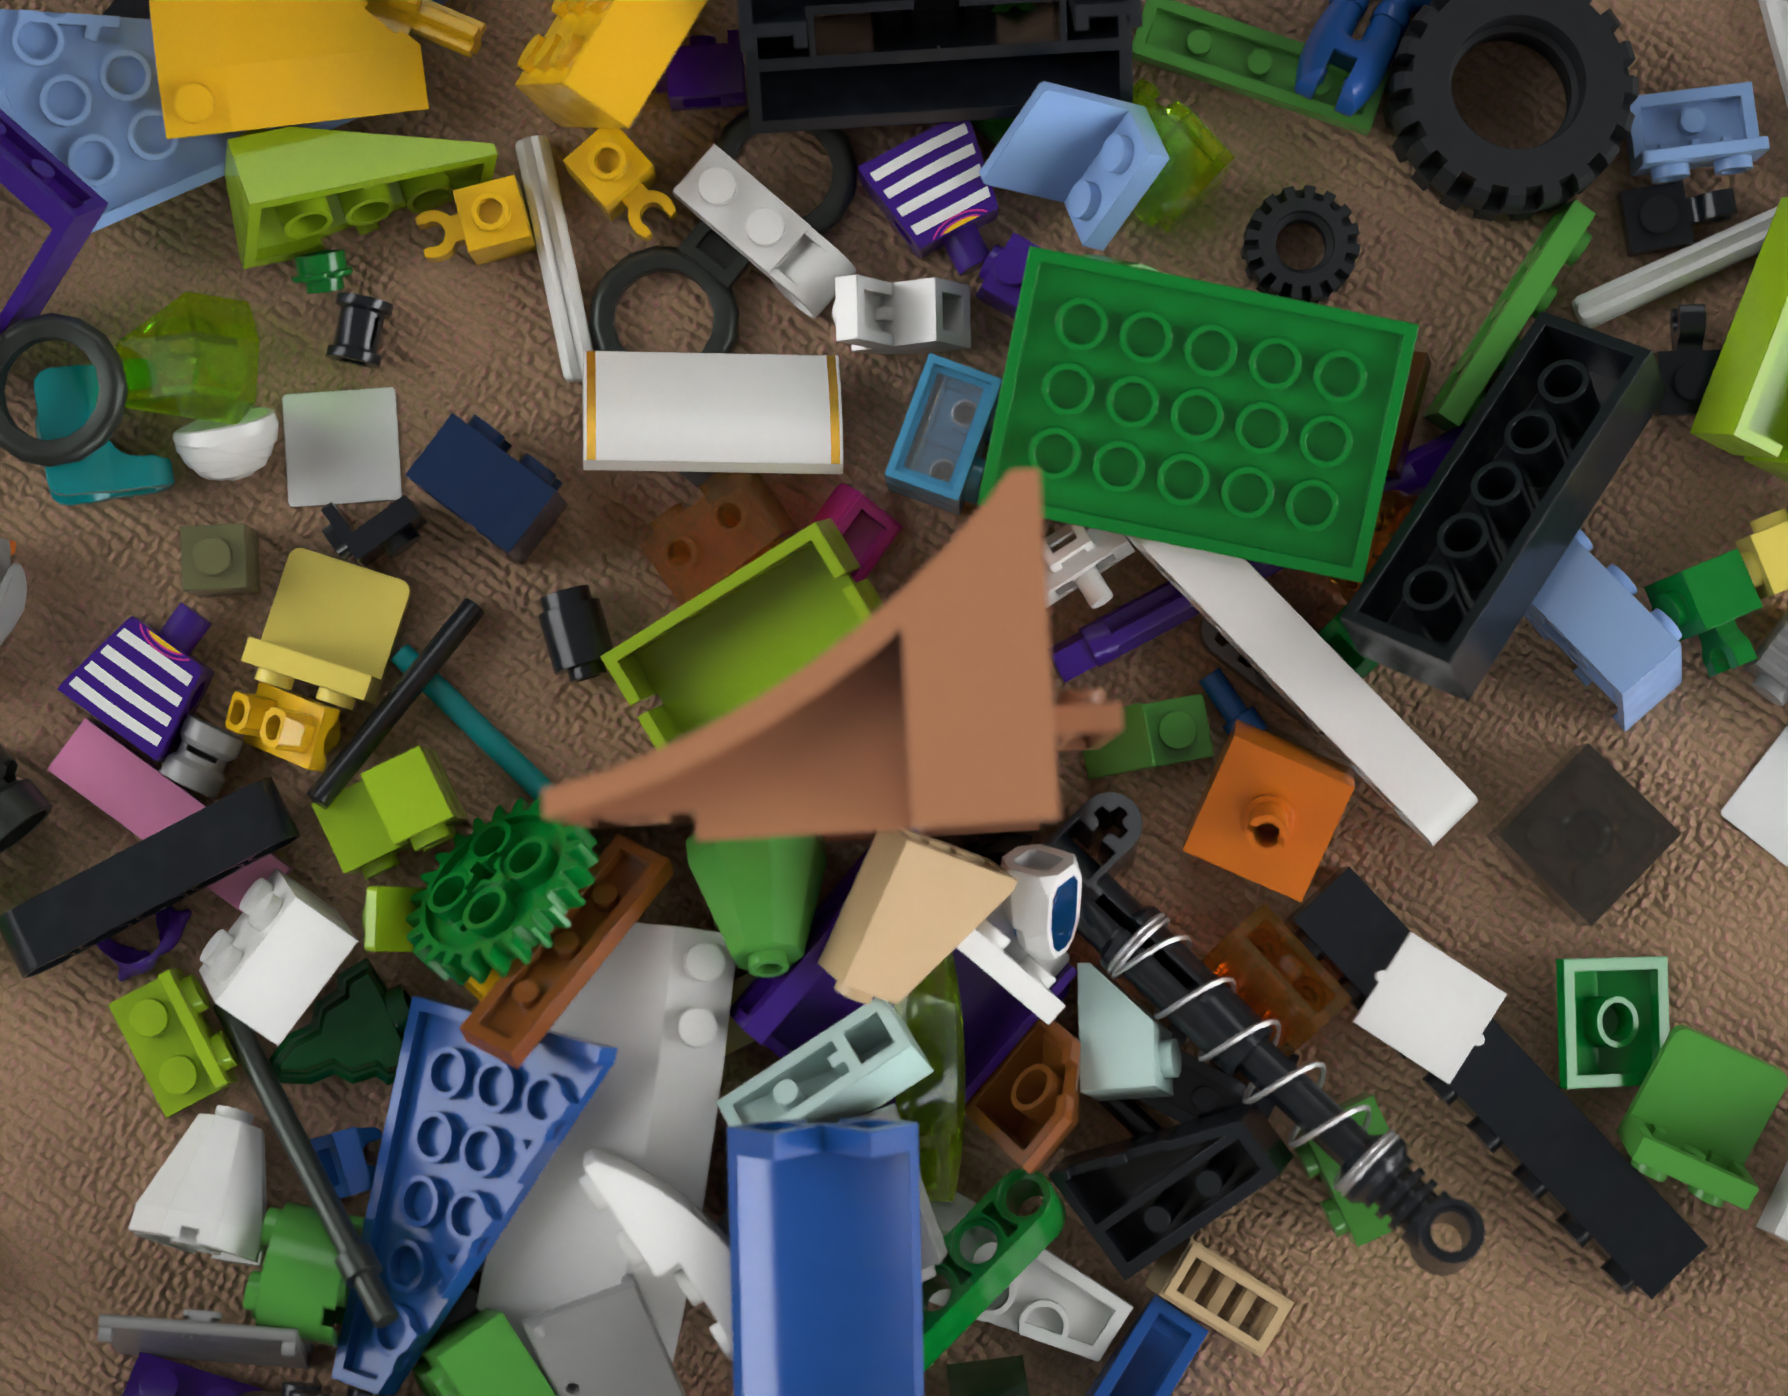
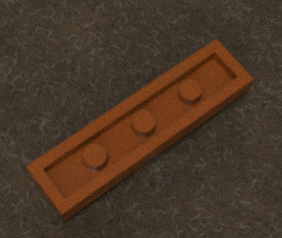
M617 834L599 856V862L588 870L595 878V882L578 890V893L586 901L584 906L570 908L566 912L565 916L569 919L571 925L568 928H553L549 933L552 939V945L549 948H545L540 944H536L531 948V961L529 964L525 965L518 957L512 962L507 976L499 978L459 1027L465 1041L518 1069L672 878L674 871L669 858Z

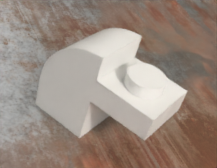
M857 274L835 277V301L832 314L836 326V341L851 344L852 352L867 354H926L971 348L970 285L937 277L895 283Z

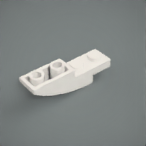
M595 1147L582 1154L583 1168L587 1174L581 1177L579 1182L594 1207L600 1213L610 1207L622 1225L623 1229L615 1233V1236L635 1267L646 1262L656 1278L680 1264L682 1268L674 1272L679 1286L694 1307L703 1301L706 1303L718 1321L709 1327L711 1333L730 1361L733 1360L730 1238L685 1195L654 1174L626 1159Z

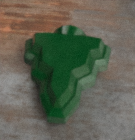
M368 958L361 960L338 974L337 989L315 1003L311 1023L288 1034L268 1059L280 1083L313 1084L335 1074L352 1084L378 1077L387 1085L393 1084L412 1000L405 987L400 983L390 989H386Z

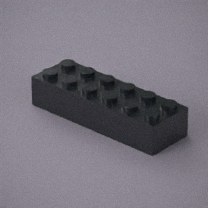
M1543 311L1540 312L1341 614L1340 618L1361 656L1467 702L1470 700L1667 394L1652 350Z

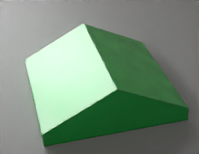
M1638 956L1556 959L1559 1089L1641 1086L1670 1033L1668 957Z

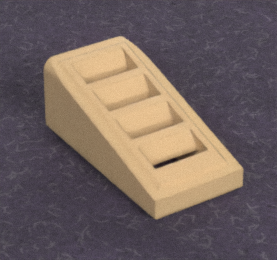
M1187 1238L1162 1255L1145 1283V1286L1260 1358L1263 1357L1294 1304L1288 1298L1191 1238ZM1198 1258L1193 1268L1189 1272L1188 1276L1186 1277L1185 1281L1183 1282L1182 1286L1180 1287L1179 1291H1177L1179 1285L1181 1284L1182 1280L1184 1279L1194 1260ZM1213 1269H1216L1221 1273L1202 1304L1199 1305L1194 1301ZM1236 1283H1239L1243 1288L1225 1318H1220L1217 1316ZM1257 1296H1260L1266 1301L1249 1330L1245 1333L1238 1328Z

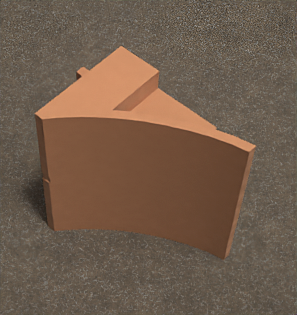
M1039 468L1010 469L983 506L932 561L858 628L810 664L761 696L724 717L654 752L602 773L542 789L543 819L578 828H586L589 831L695 824L696 841L823 834L825 842L873 840L877 831L916 829L921 834L931 838L1002 834L1008 832L1040 831L1039 822L1059 820L1056 752L1101 749L1123 731L1122 702L1105 703V690L1062 692V696H1059V700H1056V704H1053Z

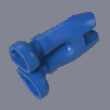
M1329 0L1328 7L1313 26L1300 54L1296 70L1295 92L1312 100L1318 87L1326 78L1329 65L1337 66L1350 72V75L1343 82L1334 111L1351 117L1370 99L1379 87L1394 59L1399 40L1402 39L1410 24L1409 16L1413 13H1418L1424 4L1429 5L1433 0H1382L1374 9L1369 19V25L1360 40L1353 39L1352 36L1358 22L1364 16L1369 6V0Z

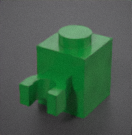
M1738 548L1644 587L1651 603L1652 611L1655 608L1660 609L1679 628L1682 634V638L1678 640L1679 642L1698 635L1702 646L1703 663L1709 677L1757 659L1751 642L1739 630L1735 622L1736 618L1763 607Z

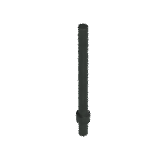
M215 1003L213 1009L338 1254L335 1265L348 1288L356 1289L375 1328H383L390 1325L399 1317V1313L379 1276L383 1268L371 1244L362 1243L254 1030Z

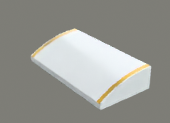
M583 351V470L843 474V421L838 356Z

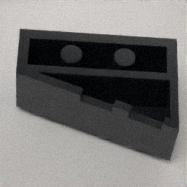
M1253 1103L1065 1156L1048 1175L1126 1281L1278 1177L1293 1158V1154L1258 1106Z

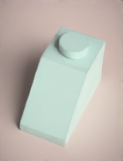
M1090 962L1077 963L1079 1041L1081 1042L1080 1091L1098 1101L1174 1096L1173 1078L1180 1076L1182 1063L1179 1043L1175 1038L1172 1039V1032L1158 1019H1155L1146 1008L1112 979L1109 974Z

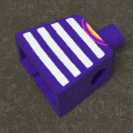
M971 121L942 122L858 166V179L862 187L919 259L944 247L960 277L982 267L990 251L978 229L997 219L999 208L992 186L985 185L979 174L984 161Z
M183 602L179 603L160 631L146 621L132 616L61 683L57 690L155 761L164 762L167 754L177 751L182 741L179 730L187 714L195 715L213 679L215 671L191 654L212 623Z

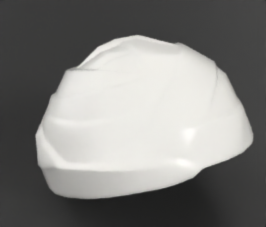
M268 407L222 411L203 416L181 427L173 433V441L176 452L180 454L183 462L200 477L215 481H236L251 476L255 471L266 465L268 458L272 454L274 443L278 438V420L274 409Z

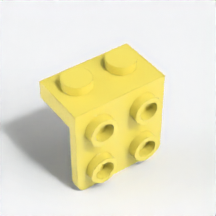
M296 548L288 556L261 640L248 637L241 661L258 667L255 680L289 691H292L295 679L319 687L315 699L352 711L356 699L375 705L411 597V588L402 579L305 548Z

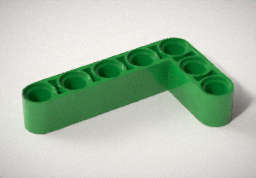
M1019 1168L1006 1174L943 1237L948 1253L940 1264L934 1265L936 1275L922 1282L924 1372L1063 1229L1067 1216L1065 1204L1046 1177L1037 1170L1033 1174H1029L1024 1169ZM1034 1196L1043 1197L1042 1205L1036 1212L1024 1217L1018 1216L1019 1209L1024 1201ZM986 1243H997L996 1251L989 1260L979 1264L973 1263L974 1254L978 1248ZM951 1289L950 1298L943 1307L938 1310L927 1311L928 1301L933 1294L939 1290Z

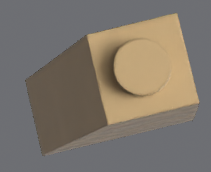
M910 829L877 831L818 964L837 981L834 989L840 994L863 1004H870L873 997H877L898 1005L1013 892L1018 880L991 859Z

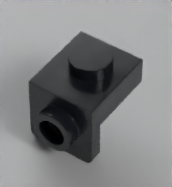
M403 495L356 530L342 510L332 502L321 509L330 522L329 525L322 529V532L338 555L344 561L354 555L356 560L365 566H368L384 553L392 559L407 551L421 538L417 530L428 522L415 503L406 495Z

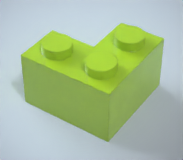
M417 746L361 773L362 780L344 788L328 809H323L316 803L311 804L343 873L354 875L362 872L365 880L375 878L399 866L401 863L396 854L413 847L415 852L423 850L425 853L452 841L457 833L455 826L468 820L437 752L422 746Z

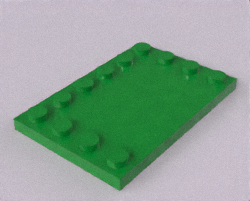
M1030 246L977 505L983 506L1010 469L1039 468L1042 518L1363 583L1419 325Z

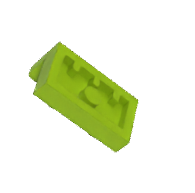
M181 968L168 969L159 974L157 979L108 1004L166 1118L174 1116L239 1081L233 1070L234 1067L239 1065V1059L226 1034L223 1031L215 1034L203 1011L210 1008V1003L202 985L193 974L185 977Z

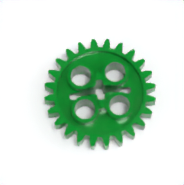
M539 796L531 806L523 797L518 798L510 813L501 805H498L495 808L492 820L486 824L479 817L475 818L473 821V833L467 837L456 833L453 838L455 848L450 853L437 852L434 856L440 864L438 869L423 873L420 876V879L427 885V889L412 895L410 901L418 909L406 916L405 919L413 928L406 935L407 940L415 947L413 953L442 980L446 981L452 977L459 985H464L471 976L479 984H484L492 968L503 978L507 976L512 960L517 957L525 965L529 964L531 961V948L536 944L549 948L552 945L549 933L553 928H568L571 925V922L565 916L568 909L584 906L586 901L578 893V890L595 882V878L587 869L599 862V857L591 850L597 844L596 839L590 834L589 829L543 819L542 796Z

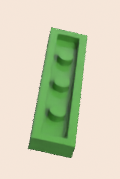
M1146 0L1142 12L1143 27H1137L1132 42V59L1365 136L1369 134L1389 71H1387L1370 99L1351 117H1347L1334 111L1339 99L1343 82L1350 75L1348 71L1330 64L1326 78L1318 87L1312 100L1295 92L1297 65L1305 43L1175 0Z
M1576 199L1565 203L1554 211L1423 414V418L1442 431L1459 427L1462 422L1468 423L1487 394L1483 389L1496 369L1500 372L1503 370L1522 341L1518 334L1531 316L1536 319L1540 312H1545L1558 291V288L1551 283L1564 263L1569 267L1572 266L1587 248L1592 235L1585 230L1596 215L1594 211Z

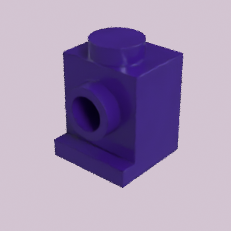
M739 29L727 30L728 43H716V38L708 35L688 36L683 39L655 85L656 93H668L672 111L747 106L743 51L740 49Z
M1016 233L1012 234L1005 247L997 244L988 254L979 273V278L983 279L984 282L975 295L980 301L1014 320L1029 247H1039Z

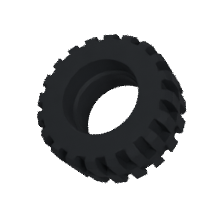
M1433 0L1429 5L1424 4L1412 20L1397 47L1392 65L1388 70V79L1383 91L1388 94V103L1383 109L1386 129H1394L1396 135L1392 149L1399 163L1409 160L1416 170L1411 179L1423 192L1431 185L1442 193L1443 197L1439 203L1456 212L1460 205H1464L1474 209L1473 218L1492 221L1498 214H1508L1510 221L1530 219L1535 212L1544 210L1548 214L1560 208L1576 194L1580 195L1609 166L1620 151L1619 145L1629 134L1635 117L1630 111V106L1638 98L1639 78L1629 75L1628 67L1636 58L1630 41L1619 43L1614 34L1621 25V22L1613 11L1608 9L1600 15L1590 5L1592 0ZM1492 41L1514 42L1536 51L1552 65L1564 88L1566 114L1558 131L1550 139L1537 147L1511 149L1486 141L1468 127L1455 106L1451 91V80L1459 60L1474 46Z

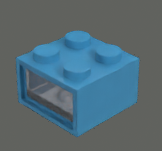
M929 353L884 474L889 491L958 516L962 512L965 501L976 505L986 460L981 457L987 442L990 443L1002 379Z

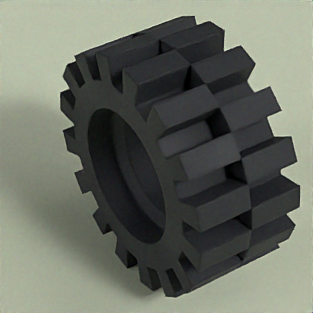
M1305 185L1303 190H1295L1294 186L1283 188L1281 193L1276 196L1271 194L1255 210L1243 235L1244 244L1241 248L1242 260H1246L1247 267L1245 272L1249 280L1254 278L1259 284L1256 288L1259 292H1268L1272 295L1306 302L1317 301L1318 304L1328 299L1333 292H1337L1353 271L1355 261L1359 256L1360 244H1357V236L1360 232L1357 222L1352 224L1349 218L1352 212L1348 206L1344 204L1340 207L1334 202L1336 195L1329 191H1326L1324 195L1316 193V186ZM1295 223H1304L1312 226L1320 233L1324 241L1325 250L1322 260L1316 266L1306 270H1297L1287 266L1280 259L1276 249V240L1280 231L1285 227Z

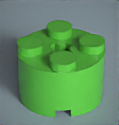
M287 1202L283 1209L269 1207L264 1218L260 1237V1244L268 1246L262 1272L255 1270L251 1272L245 1290L243 1308L252 1311V1318L256 1320V1326L298 1329L299 1337L302 1340L336 1347L340 1336L333 1326L334 1324H343L350 1291L335 1265L338 1254L314 1207L293 1202ZM348 1214L355 1230L361 1236L365 1218Z

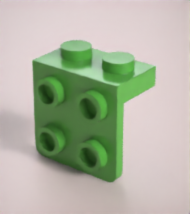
M1678 1025L1667 1036L1619 1124L1616 1133L1632 1158L1630 1164L1642 1174L1661 1182H1665L1667 1177L1671 1176L1689 1184L1687 1189L1694 1196L1710 1205L1722 1207L1725 1201L1744 1210H1748L1759 1187L1744 1166V1163L1787 1088L1788 1078L1781 1068L1689 1026Z

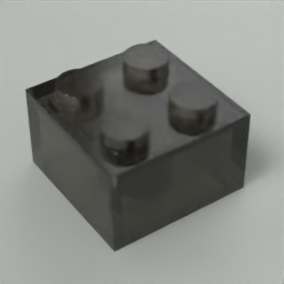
M1589 743L1574 746L1486 837L1577 926H1593L1682 833Z

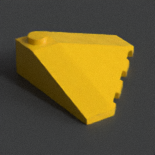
M149 0L166 139L429 109L421 44L402 29L397 34L364 9L368 4L366 0Z

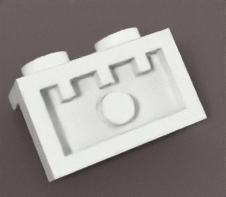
M1001 904L957 946L962 953L1046 1024L1049 1025L1066 1006L1049 988L1057 980L1055 978L1056 975L1069 962V954L1064 952L1052 961L1033 959L1018 944L1016 930L1012 927V924L1001 909Z

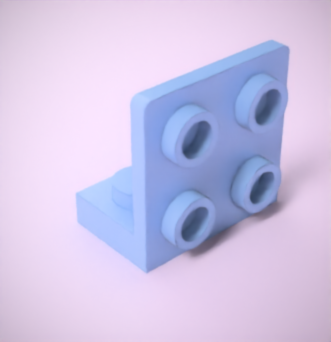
M1044 81L1038 84L980 169L979 174L985 185L1063 202L1082 246L1104 251L1170 158L1145 106Z

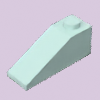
M876 997L870 1004H865L717 1100L716 1104L729 1127L792 1119H806L808 1124L823 1122L839 1123L840 1118H852L882 1106L934 1072L904 1020L888 1001Z

